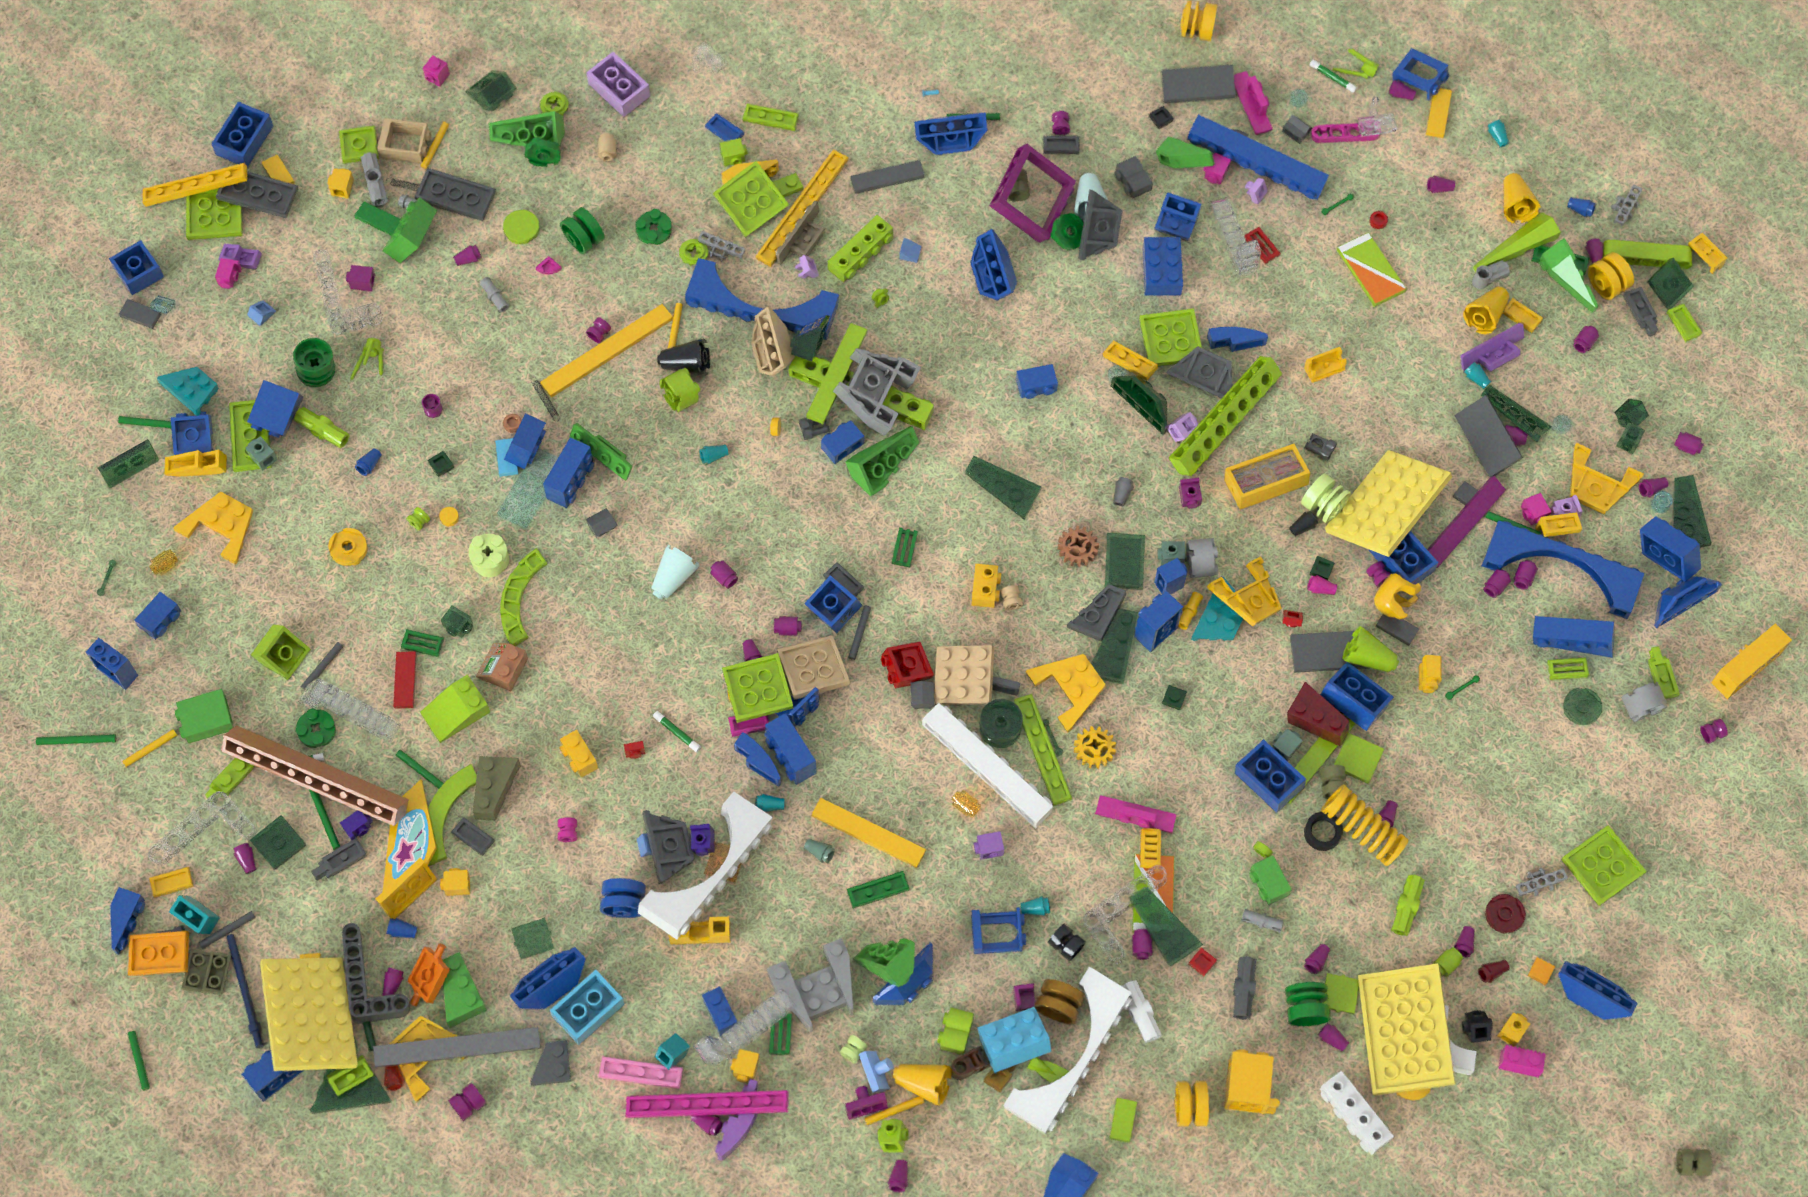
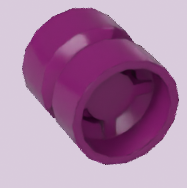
M472 1083L462 1089V1094L456 1093L448 1099V1102L463 1122L473 1115V1110L478 1111L487 1104Z

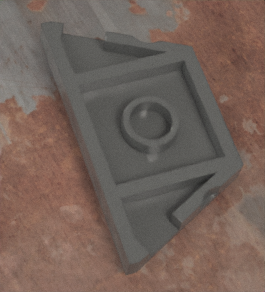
M1089 189L1078 255L1080 260H1085L1090 255H1097L1105 249L1117 246L1123 210Z
M1198 346L1166 372L1220 398H1223L1232 388V361Z
M644 810L642 815L658 883L662 884L694 861L686 822L672 820L664 815L660 817L650 814L648 810Z

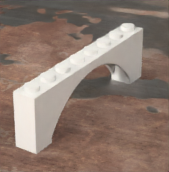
M733 792L728 797L721 809V815L725 817L729 829L730 850L720 869L703 883L689 889L676 892H654L650 890L639 903L638 913L675 939H678L681 934L685 935L691 926L690 923L693 920H698L704 906H709L712 903L714 894L724 888L728 877L732 878L738 870L737 866L740 863H745L751 849L755 850L761 842V837L763 835L767 836L772 829V816L736 792Z
M1091 967L1088 968L1079 983V988L1084 991L1091 1015L1090 1039L1082 1058L1069 1073L1049 1085L1031 1090H1017L1014 1088L1003 1105L1006 1110L1044 1134L1048 1130L1053 1131L1058 1122L1055 1120L1059 1113L1063 1114L1066 1110L1068 1097L1075 1095L1079 1088L1077 1085L1079 1079L1086 1077L1090 1070L1087 1066L1091 1060L1096 1061L1101 1052L1098 1048L1102 1043H1107L1111 1036V1033H1109L1111 1027L1118 1025L1122 1018L1119 1014L1123 1008L1127 1010L1133 1000L1130 998L1131 992Z

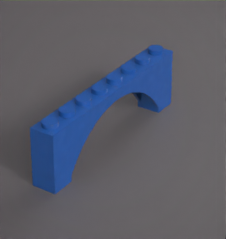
M698 258L685 294L686 304L693 308H705L712 313L717 311L728 317H740L747 322L754 321L755 316L764 308L749 305L734 296L719 278L716 262ZM821 290L819 295L803 304L786 309L772 310L785 324L787 329L797 335L804 325L826 316L818 328L805 333V335L811 336L816 340H827L839 305V294Z
M1498 520L1481 565L1482 567L1493 571L1501 570V568L1512 562L1536 556L1554 557L1568 561L1584 570L1598 584L1609 604V613L1628 619L1645 573L1640 572L1636 568L1623 566L1617 561L1606 560L1600 555L1587 553L1581 548H1573L1562 541H1554L1544 537L1542 534L1532 533L1526 528H1518L1509 522Z

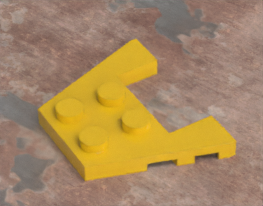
M1576 443L1573 450L1569 498L1577 495L1580 504L1605 514L1642 479L1644 473L1628 467L1622 481L1619 482L1585 466L1592 449Z
M219 492L175 525L173 529L189 539L201 523L231 539L222 551L221 556L237 564L253 509L225 493Z
M1261 556L1246 565L1256 581L1244 588L1233 592L1222 577L1207 585V588L1252 626L1278 613L1282 609L1274 587L1270 586L1269 574L1263 568L1262 564L1264 561Z
M1084 654L1026 670V674L1035 687L1053 676L1074 707L1058 716V720L1067 733L1073 729L1075 723L1081 719L1083 713L1106 687V684Z
M420 1015L390 1044L457 1037L458 1035L447 1031ZM430 1061L399 1065L416 1103L430 1091V1088L417 1075Z

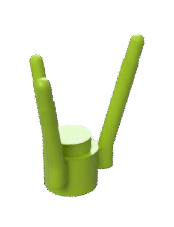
M1348 49L1349 53L1364 62L1361 68L1364 72L1335 67L1332 69L1333 71L1361 76L1367 79L1368 76L1373 77L1379 64L1369 60L1354 49Z
M367 339L366 345L363 347V351L350 376L351 380L354 379L362 361L363 365H366L369 357H376L377 355L379 359V375H383L384 349L381 348V341L379 339Z

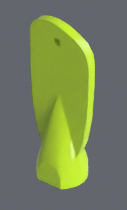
M1039 1057L1031 1059L1027 1066L1028 1069L1036 1071L1050 1083L1061 1079L1070 1072L1054 1063L1041 1060Z

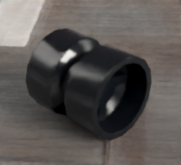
M1064 923L1051 936L1048 944L1055 950H1061V955L1068 961H1071L1082 950L1086 941L1078 934L1073 935V930ZM1068 938L1069 940L1063 945L1062 942Z

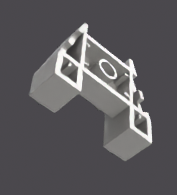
M856 348L850 359L859 364L849 385L847 386L839 382L833 392L868 427L885 436L892 428L898 415L897 412L882 404L892 383L894 382L908 390L921 367L905 358H894L886 354L869 353L870 351Z
M842 938L823 945V952L829 967L794 981L786 961L767 968V975L775 993L798 1017L810 1033L813 1032L811 1020L845 1006H847L850 1016L854 1015L850 956Z

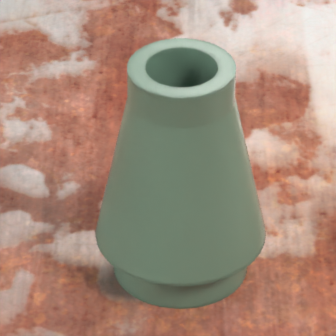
M810 838L804 845V849L822 863H829L835 853V849L830 844L818 842Z

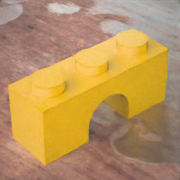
M729 916L709 917V920L704 922L692 921L690 929L685 935L681 934L678 939L669 935L670 945L731 943Z

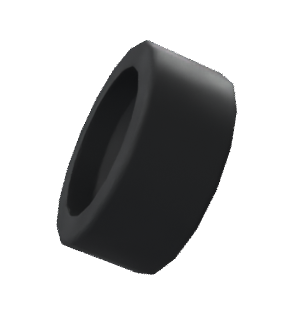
M1321 811L1314 813L1308 819L1304 828V837L1307 843L1318 851H1328L1337 846L1343 834L1342 824L1337 825L1335 823L1338 817L1335 815L1333 818H1328L1327 814ZM1323 820L1331 823L1335 829L1334 838L1328 842L1317 840L1312 834V827L1316 822Z

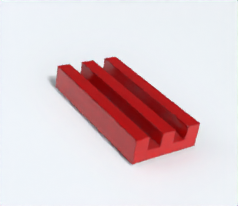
M1260 227L1244 235V239L1265 264L1280 256V251ZM1256 233H1258L1262 240L1271 249V251L1273 252L1272 254L1265 247L1264 243L1260 241L1259 238L1255 235Z

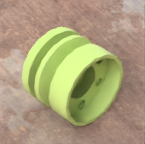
M1324 473L1308 489L1301 504L1311 512L1319 507L1316 516L1318 518L1323 516L1322 521L1328 524L1345 507L1351 492L1348 490L1343 491L1344 487L1342 485L1333 490L1336 481Z

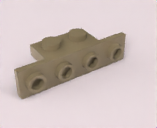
M814 201L806 208L804 216L798 219L792 232L788 233L783 245L777 248L776 258L779 265L784 262L790 252L800 257L803 255L809 256L824 235L825 228L812 222L820 211L817 201Z

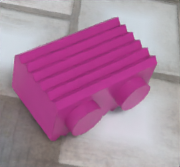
M1507 1044L1501 1050L1498 1069L1539 1078L1544 1070L1546 1054Z

